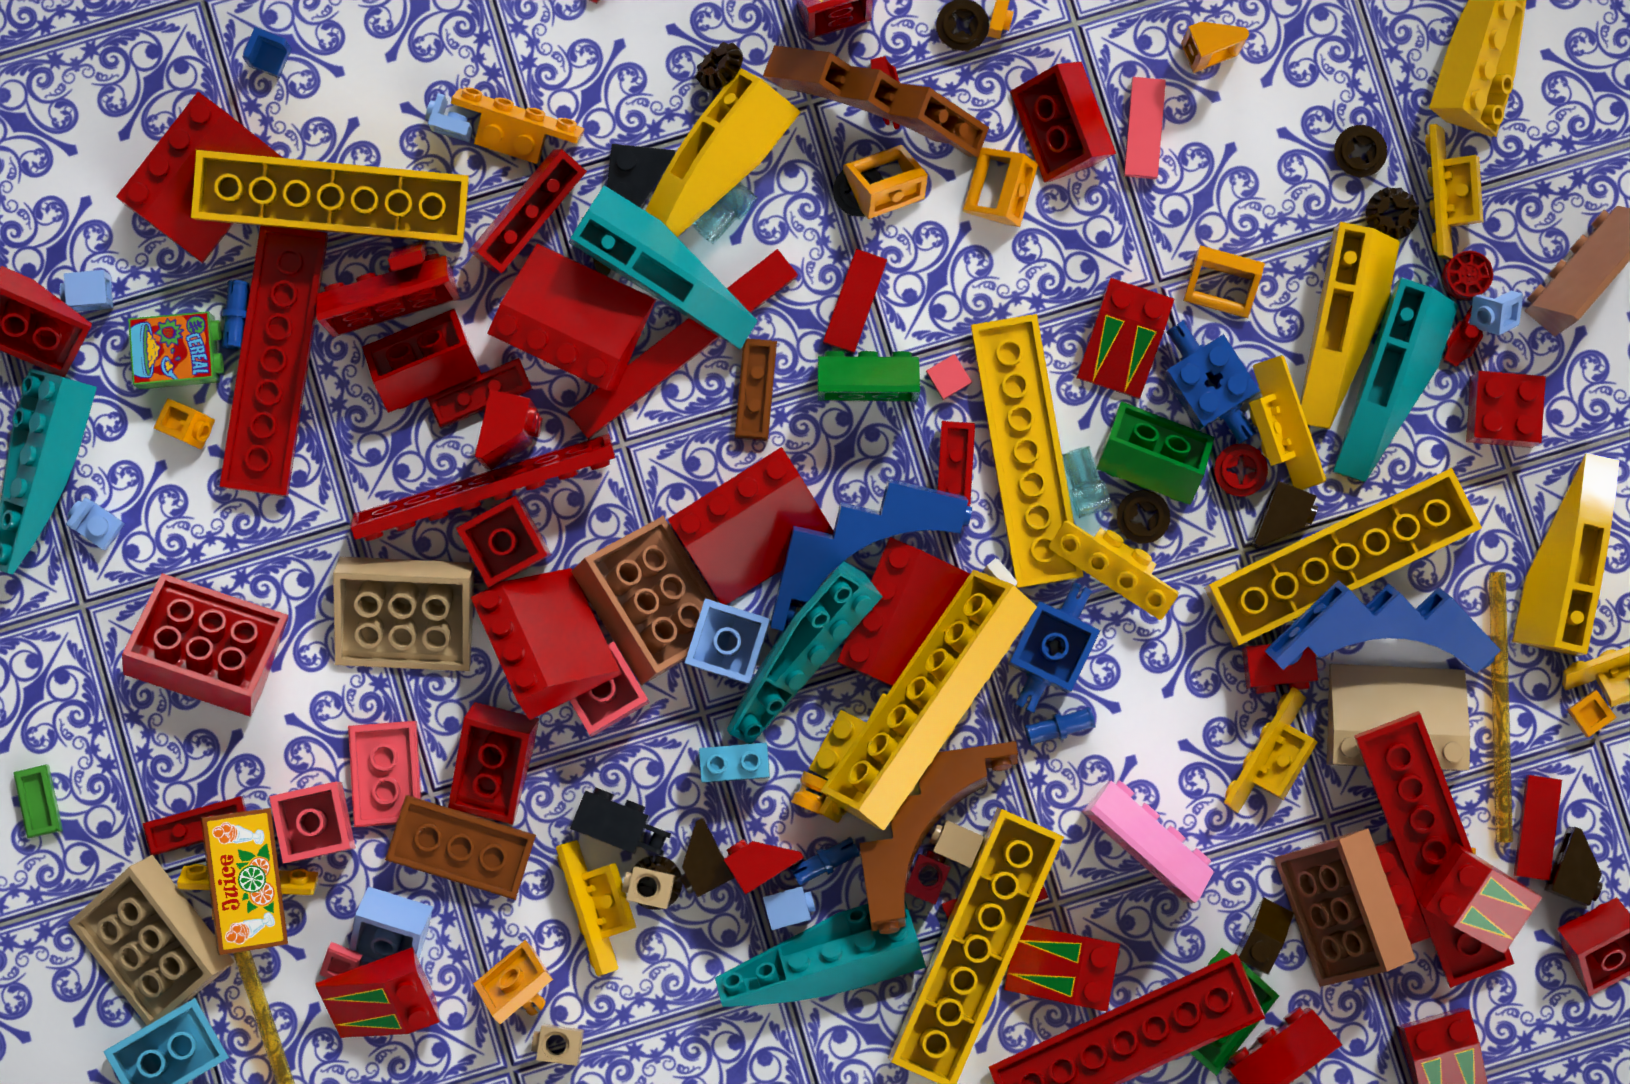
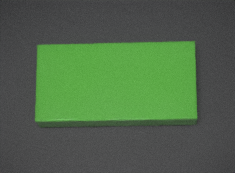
M46 764L13 772L27 838L63 831L49 765Z

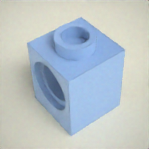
M105 270L64 273V283H60L61 301L76 312L113 309L111 275Z
M802 886L763 897L771 930L811 920L810 912L816 911L811 891L804 893Z

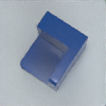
M254 27L242 58L249 67L280 79L292 48L285 38Z

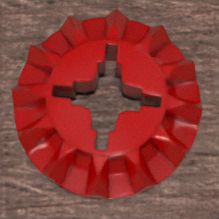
M1237 443L1228 446L1218 455L1213 471L1217 484L1226 494L1244 497L1252 495L1262 488L1267 479L1268 465L1264 455L1257 448L1249 444ZM1240 456L1245 468L1255 470V472L1245 474L1241 484H1239L1236 473L1227 471V469L1237 466Z

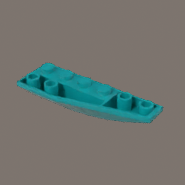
M605 185L568 242L738 349L742 348L758 321L661 220Z
M1402 277L1394 284L1333 469L1334 473L1365 483L1438 369L1459 304L1436 289Z
M29 368L28 375L22 383V396L18 409H16L12 418L13 427L0 502V571L14 574L52 515L77 458L96 393V386Z
M843 561L795 615L760 665L726 729L730 735L748 744H752L883 596L865 573Z
M906 901V926L899 927L900 930L898 932L880 934L879 930L872 931L868 904L839 912L715 977L722 1007L767 1005L824 997L862 988L926 968Z

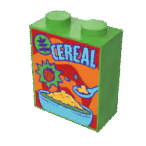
M209 311L128 318L132 380L135 387L141 390L220 383L219 373H224L222 353H217V340L222 338L221 324L219 320H215V317Z

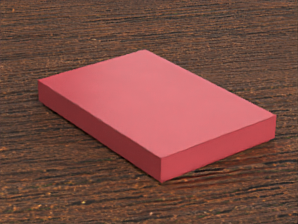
M417 721L348 726L354 827L397 824L406 795L422 799Z

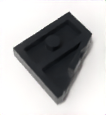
M612 144L607 187L642 209L650 193L657 187L676 151Z

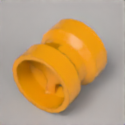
M803 771L800 779L802 785L800 790L794 793L791 803L822 815L819 813V810L826 795L821 792V789L827 780ZM806 787L821 793V795L819 796L807 791Z

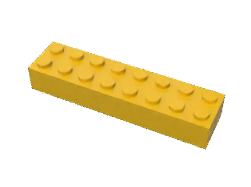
M196 150L191 218L204 221L464 244L469 175Z
M1450 468L1207 585L1204 589L1233 648L1301 616L1338 580L1353 591L1482 529V526L1453 469Z
M973 569L825 783L821 792L844 811L884 831L894 819L907 796L914 790L916 783L927 767L933 762L944 742L953 733L955 726L966 710L970 708L981 688L990 679L992 672L1003 656L1009 651L1018 634L1029 622L1037 606L1013 584Z
M997 807L888 1056L891 1063L939 1084H957L1064 836Z

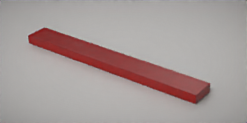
M776 249L727 289L752 313L796 279L798 274L781 252ZM690 318L686 319L627 365L616 391L604 390L599 387L567 412L568 415L589 440L720 337Z

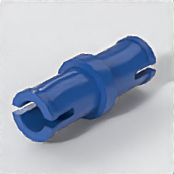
M229 280L227 282L226 309L222 310V318L225 319L221 347L230 350H241L247 313L246 305L249 283L241 280Z
M1090 707L1065 715L1060 713L1053 714L1052 719L1024 726L1030 746L1055 738L1063 740L1067 738L1068 734L1096 727Z
M851 836L826 850L820 848L816 850V855L794 866H790L798 885L802 886L804 883L824 873L829 875L834 872L833 869L855 857H859L860 853L856 845L853 844L854 841Z

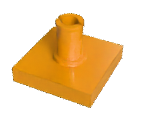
M524 940L474 982L473 985L492 1017L501 1024L521 1006L531 1016L538 1014L532 1002L540 1010L544 1008L545 999L538 992L553 979L534 948Z

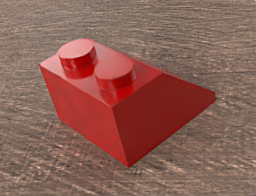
M742 839L726 850L730 856L725 858L724 861L746 895L804 857L799 851L755 841L747 844L745 839Z
M1617 897L1598 905L1595 909L1557 928L1563 951L1589 997L1630 976V913Z

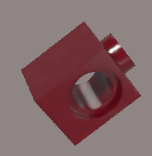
M929 850L926 856L918 854L907 880L905 892L936 905L951 868L944 864L946 857ZM925 866L933 867L938 874L937 881L931 886H924L918 878L920 870Z

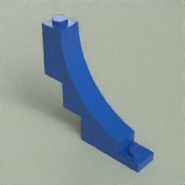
M887 478L880 511L840 502L833 535L793 526L770 627L784 631L786 622L790 623L795 614L796 604L791 603V599L808 602L829 574L844 560L876 541L906 532L924 530L961 534L962 525L968 527L972 514V507L967 506V497Z
M1338 580L1280 635L1265 652L1284 670L1288 665L1296 663L1307 647L1321 658L1340 648L1368 640L1386 638L1407 639L1436 646L1457 657L1477 674L1481 669L1490 666L1495 656L1501 650L1458 603L1439 587L1415 609L1398 590L1387 584L1365 606L1349 588Z

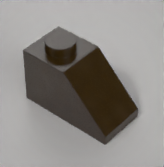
M1278 481L1273 486L1250 546L1257 549L1305 527L1306 523L1311 525L1318 510V506L1314 505L1317 496Z
M704 818L697 820L682 865L685 874L680 876L688 894L695 892L697 897L734 879Z
M1567 827L1551 870L1550 881H1547L1544 890L1580 905L1590 906L1591 902L1596 901L1601 893L1603 883L1599 881L1602 873L1582 829Z
M1263 897L1235 952L1241 962L1263 974L1269 975L1284 945L1294 913Z

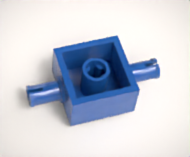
M1185 321L1170 328L1166 333L1170 336L1183 357L1180 358V362L1167 369L1163 377L1197 430H1202L1218 419L1220 421L1224 419L1237 439L1238 444L1257 434L1240 408L1243 407V403L1253 398L1260 389L1225 335H1221L1205 346L1203 344L1199 346L1186 326ZM1207 376L1210 379L1215 378L1217 380L1216 389L1213 386L1208 388L1205 386L1204 383L1208 379Z
M1075 582L1072 583V587L1061 609H1055L1041 601L1036 604L1037 608L1026 624L1008 662V665L1026 673L1025 676L1028 677L1017 701H1015V705L1023 708L1030 696L1031 699L1025 710L1031 713H1035V709L1046 686L1050 687L1051 685L1068 694L1072 692L1101 631L1082 622L1079 618L1092 591L1086 587L1083 588L1079 599H1077L1076 597L1082 585ZM1056 639L1059 641L1058 647L1062 650V653L1057 652L1051 656L1048 654L1049 648L1045 646V643H1051Z

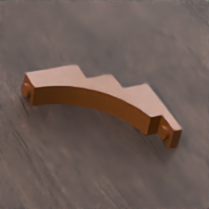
M774 45L763 74L765 78L785 90L823 97L867 111L909 128L935 142L948 143L968 157H979L981 147L989 130L988 126L930 87L899 83L879 69L850 66L831 52Z
M1016 741L938 752L933 762L918 780L920 794L907 796L894 819L890 822L892 838L859 843L872 931L879 930L880 934H891L900 930L899 927L906 926V885L914 857L921 843L937 821L955 804L987 786L986 769L992 768L993 771H1004L1012 768V765L1018 764Z

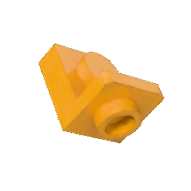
M167 398L154 425V429L193 447L202 449L210 436L215 420L193 408Z

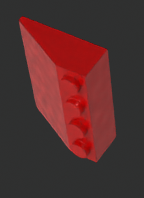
M197 92L117 194L116 198L201 263H204L234 223L195 220L191 218L196 150L283 157L200 92Z
M536 244L501 301L487 334L604 390L616 391L657 299L545 246Z
M438 253L430 254L419 265L395 272L388 268V273L378 276L375 273H367L357 277V282L345 286L343 282L330 284L324 287L325 292L317 294V320L332 337H336L459 300L461 298L450 261L446 255L440 257Z
M782 447L668 518L669 524L718 601L725 605H728L783 570L793 526L833 535L832 527Z
M890 537L871 580L883 597L849 634L837 664L892 687L970 573Z
M572 568L503 581L471 597L514 696L529 720L622 674L587 599L571 572Z
M161 573L122 653L123 675L251 717L267 681L288 621V615Z

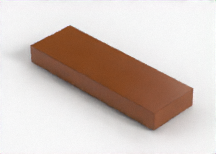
M747 338L743 344L735 439L768 441L777 341Z

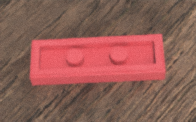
M1132 77L1124 177L1158 178L1165 79Z

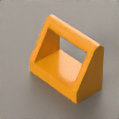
M1198 22L1188 26L1181 45L1193 73L1238 56L1249 36V31L1245 27L1209 22Z
M898 145L843 165L844 174L857 203L868 219L925 199L928 174L903 145ZM896 160L903 172L869 184L861 174L864 171Z
M981 147L962 211L1002 224L1020 227L1038 164L1024 153ZM991 159L1009 164L996 209L978 206Z
M1200 245L1196 251L1183 301L1248 319L1265 263ZM1201 266L1251 280L1245 303L1242 304L1195 291Z

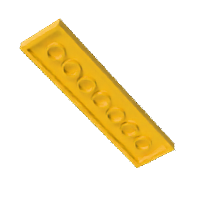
M1037 314L972 324L973 345L1014 578L1017 580L1016 587L1019 589L1083 578L1082 569L1049 549V544L1064 521L1068 520L1074 524Z

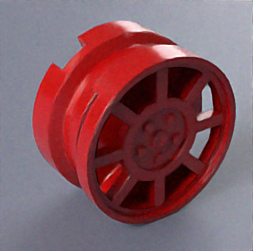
M1460 252L1443 268L1441 276L1443 288L1449 296L1456 300L1471 301L1474 296L1482 295L1490 287L1493 280V268L1490 261L1479 252Z

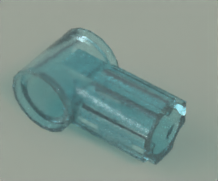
M739 182L697 219L692 226L702 237L714 244L736 219L740 220L748 213L758 200V197L744 184Z
M1090 446L1062 454L1064 467L1072 488L1070 489V494L1078 518L1110 509L1109 493L1104 481L1100 480Z

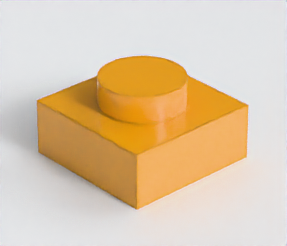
M996 0L987 37L1000 39L1002 30L1009 31L1014 11L1008 10L1010 0Z
M1597 690L1592 691L1567 709L1585 737L1592 736L1617 718Z

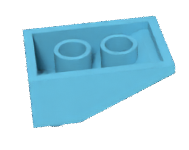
M196 998L103 1051L121 1084H187L229 1058Z

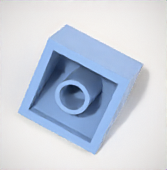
M705 598L685 664L750 685L770 625V619Z
M368 886L355 914L349 949L363 954L361 965L371 963L413 947L419 960L429 930L433 907Z

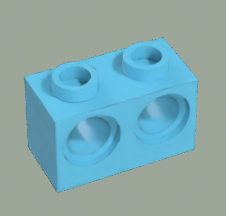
M767 743L699 748L702 783L770 778Z

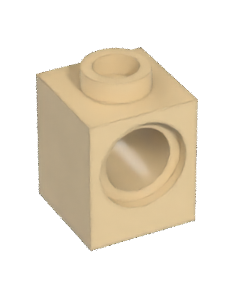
M946 820L943 826L936 825L929 843L935 845L932 852L971 868L984 836Z
M634 866L632 873L626 872L622 892L628 893L626 898L628 901L668 909L675 875ZM644 877H651L656 881L657 890L651 897L641 895L638 890L639 881Z
M543 1024L540 1031H534L531 1051L537 1052L536 1060L577 1066L580 1063L584 1030ZM552 1035H560L564 1038L566 1049L563 1053L555 1054L548 1048V1040Z

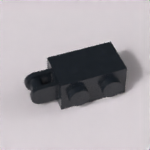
M595 787L593 793L585 790L570 829L633 854L636 853L638 847L663 856L664 851L662 847L666 837L670 838L671 833L647 824L650 816L643 813L645 806L630 800H626L625 805H621L612 801L614 794ZM645 829L654 832L649 845L641 842Z

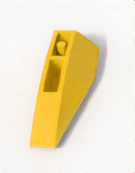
M1468 0L1447 48L1429 106L1445 122L1490 137H1497L1500 124L1504 118L1509 94L1513 89L1527 0Z
M740 68L736 76L722 88L699 117L662 175L645 211L661 220L678 237L760 165L801 112L761 78Z
M1339 222L1333 230L1300 400L1309 426L1324 429L1331 428L1388 306L1400 241L1374 228Z
M1588 453L1584 455L1525 576L1512 642L1576 657L1588 653L1608 551L1619 460Z

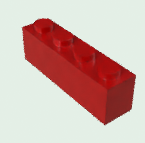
M553 149L470 248L469 252L492 272L502 274L587 171L563 149Z

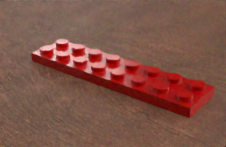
M260 226L219 487L288 497L316 320L317 294L320 293L329 236L325 232Z
M608 433L354 513L351 523L354 539L363 538L364 541L375 540L384 535L383 531L396 527L397 531H403L416 525L415 521L426 517L429 518V521L438 520L449 515V510L461 507L462 511L476 508L481 505L480 500L493 497L495 501L512 496V490L526 487V490H533L546 484L545 480L558 476L559 480H565L578 474L577 470L590 466L591 470L610 465V460L615 458L610 435Z
M1417 711L1354 735L1449 987L1452 988L1515 964L1509 948L1503 954L1432 914L1418 900V897L1455 842L1473 853L1421 713Z
M1235 953L989 1066V1070L995 1084H1122L1266 1017L1242 962Z

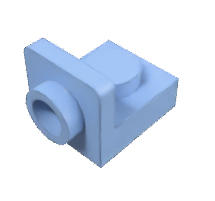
M438 93L436 100L429 102L425 119L429 120L428 125L431 131L470 143L473 128L467 122V117L454 112H448L447 116L444 115L448 101L445 95Z
M1511 290L1495 299L1483 295L1474 296L1470 325H1475L1479 330L1496 335H1501L1520 324L1523 294Z
M84 498L82 502L77 501L72 506L67 515L70 519L66 523L68 527L77 531L104 551L107 550L125 525L124 522L88 498Z

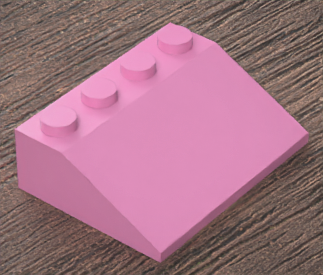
M1119 780L1115 784L1112 781H1108L1081 812L1183 902L1196 903L1214 873L1208 866L1211 860L1197 848L1193 852L1183 844L1186 838L1171 825L1168 829L1163 827L1157 821L1160 815L1148 804L1138 805L1131 798L1135 793Z

